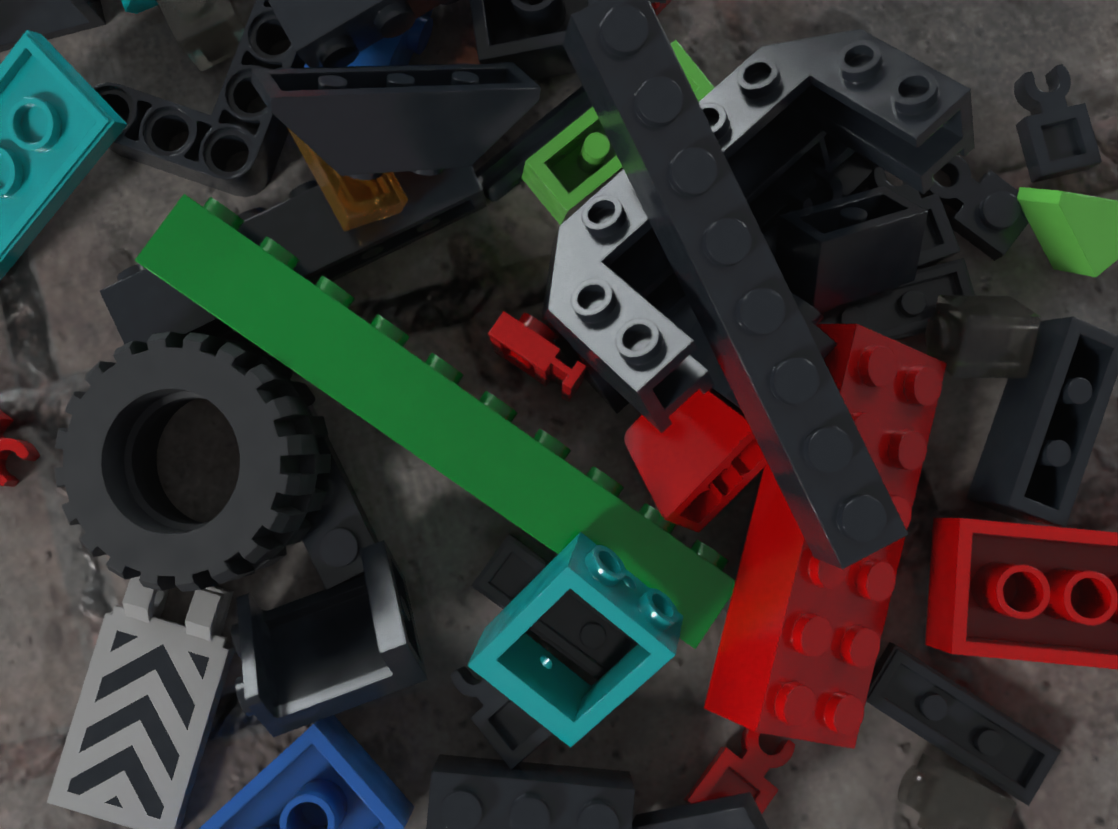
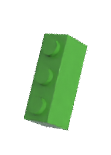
M675 40L671 43V46L699 102L715 87L678 41ZM591 107L525 161L522 179L559 225H561L621 172L623 167L594 108Z

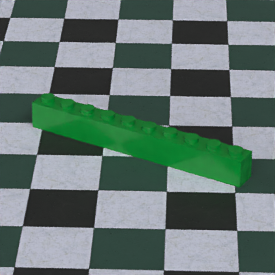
M186 194L182 195L134 261L557 554L580 532L596 545H603L611 549L621 559L625 568L647 587L658 589L671 599L677 611L683 615L679 638L694 649L697 648L733 593L736 580L723 572V569L729 562L725 557L696 539L691 548L670 535L677 524L665 520L658 510L647 503H644L638 512L620 500L618 496L624 487L598 468L592 466L585 475L565 461L571 450L547 432L539 428L532 438L511 422L518 413L493 394L485 391L480 400L476 399L458 386L464 375L439 356L431 353L424 362L409 352L403 346L410 337L385 318L377 314L373 321L368 323L352 312L349 307L355 298L331 280L321 276L314 285L295 272L294 268L300 260L277 242L266 236L260 246L245 237L238 232L244 220L223 204L210 197L204 206H201Z

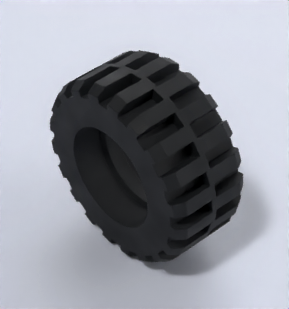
M164 332L152 334L147 343L133 340L117 348L113 354L117 363L99 361L86 374L85 380L91 386L86 392L74 391L65 408V412L72 415L68 428H58L55 448L63 449V467L54 468L56 488H66L69 502L63 504L62 509L69 525L80 524L85 531V534L79 538L80 543L93 557L109 555L110 558L106 563L109 571L125 580L140 576L139 581L142 586L150 589L164 591L178 587L182 592L202 590L255 574V571L258 569L272 566L287 555L286 545L301 542L312 526L310 521L305 519L307 512L321 510L327 493L324 490L315 488L317 475L330 473L331 454L319 453L318 438L329 434L324 416H312L307 409L315 401V397L307 385L290 380L292 369L274 357L263 355L261 348L247 343L190 332L188 335ZM196 398L209 400L225 415L234 430L240 453L239 476L230 500L214 519L204 523L187 517L171 503L162 488L157 472V449L166 424L181 407Z

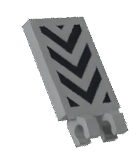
M139 576L130 579L122 601L123 607L115 605L113 611L105 613L47 803L133 829H181L235 651L234 645L226 643L227 637L220 636L234 591L217 586L195 590L185 619V625L160 618L165 607L169 589L160 591L143 587L139 581Z

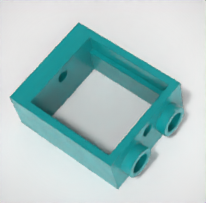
M580 532L484 628L467 666L571 748L676 655L683 615L677 611L676 606L666 594L658 589L647 587L630 573L616 553L603 545H596ZM569 589H572L638 643L592 686L525 633Z

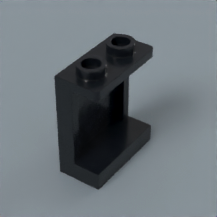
M384 540L360 549L364 570L363 576L338 584L328 590H322L271 610L261 609L251 593L236 598L238 623L231 626V636L236 652L242 661L243 676L236 678L235 681L237 698L243 712L248 717L255 715L273 738L428 680L405 577Z

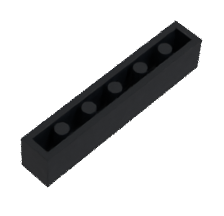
M472 166L448 168L442 174L433 176L420 175L412 171L383 173L381 177L373 180H359L347 175H338L326 182L312 180L303 183L290 192L288 200L268 210L264 207H258L241 213L238 216L244 220V223L238 232L258 246H260L266 236L277 242L300 260L294 271L315 285L321 276L333 282L487 207L483 188ZM140 264L123 270L117 276L118 282L100 290L124 345L133 340L147 343L152 334L176 332L186 335L194 332L220 337L234 330Z

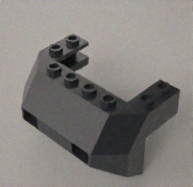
M862 29L761 46L699 101L774 258L776 254L779 215L793 212L787 203V192L795 188L806 196L811 197L816 190L817 183L813 176V170L817 167L838 177L842 182L843 194L846 196L860 193L868 187V175L878 167L883 168L884 171L886 170L924 194L934 185L933 175L957 153L965 157L975 148L971 89ZM623 169L559 226L551 248L541 321L556 333L557 336L554 341L573 367L577 361L586 366L584 379L616 414L630 403L662 433L672 424L669 416L697 390L705 394L715 384L708 370L690 355L697 347L688 335L698 320Z

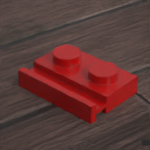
M505 311L502 312L488 333L494 352L545 387L550 380H553L562 386L561 397L570 402L583 383L586 366L577 361L571 369L560 361L561 349L553 342L557 336L556 333L535 317L523 313L520 319L517 320Z

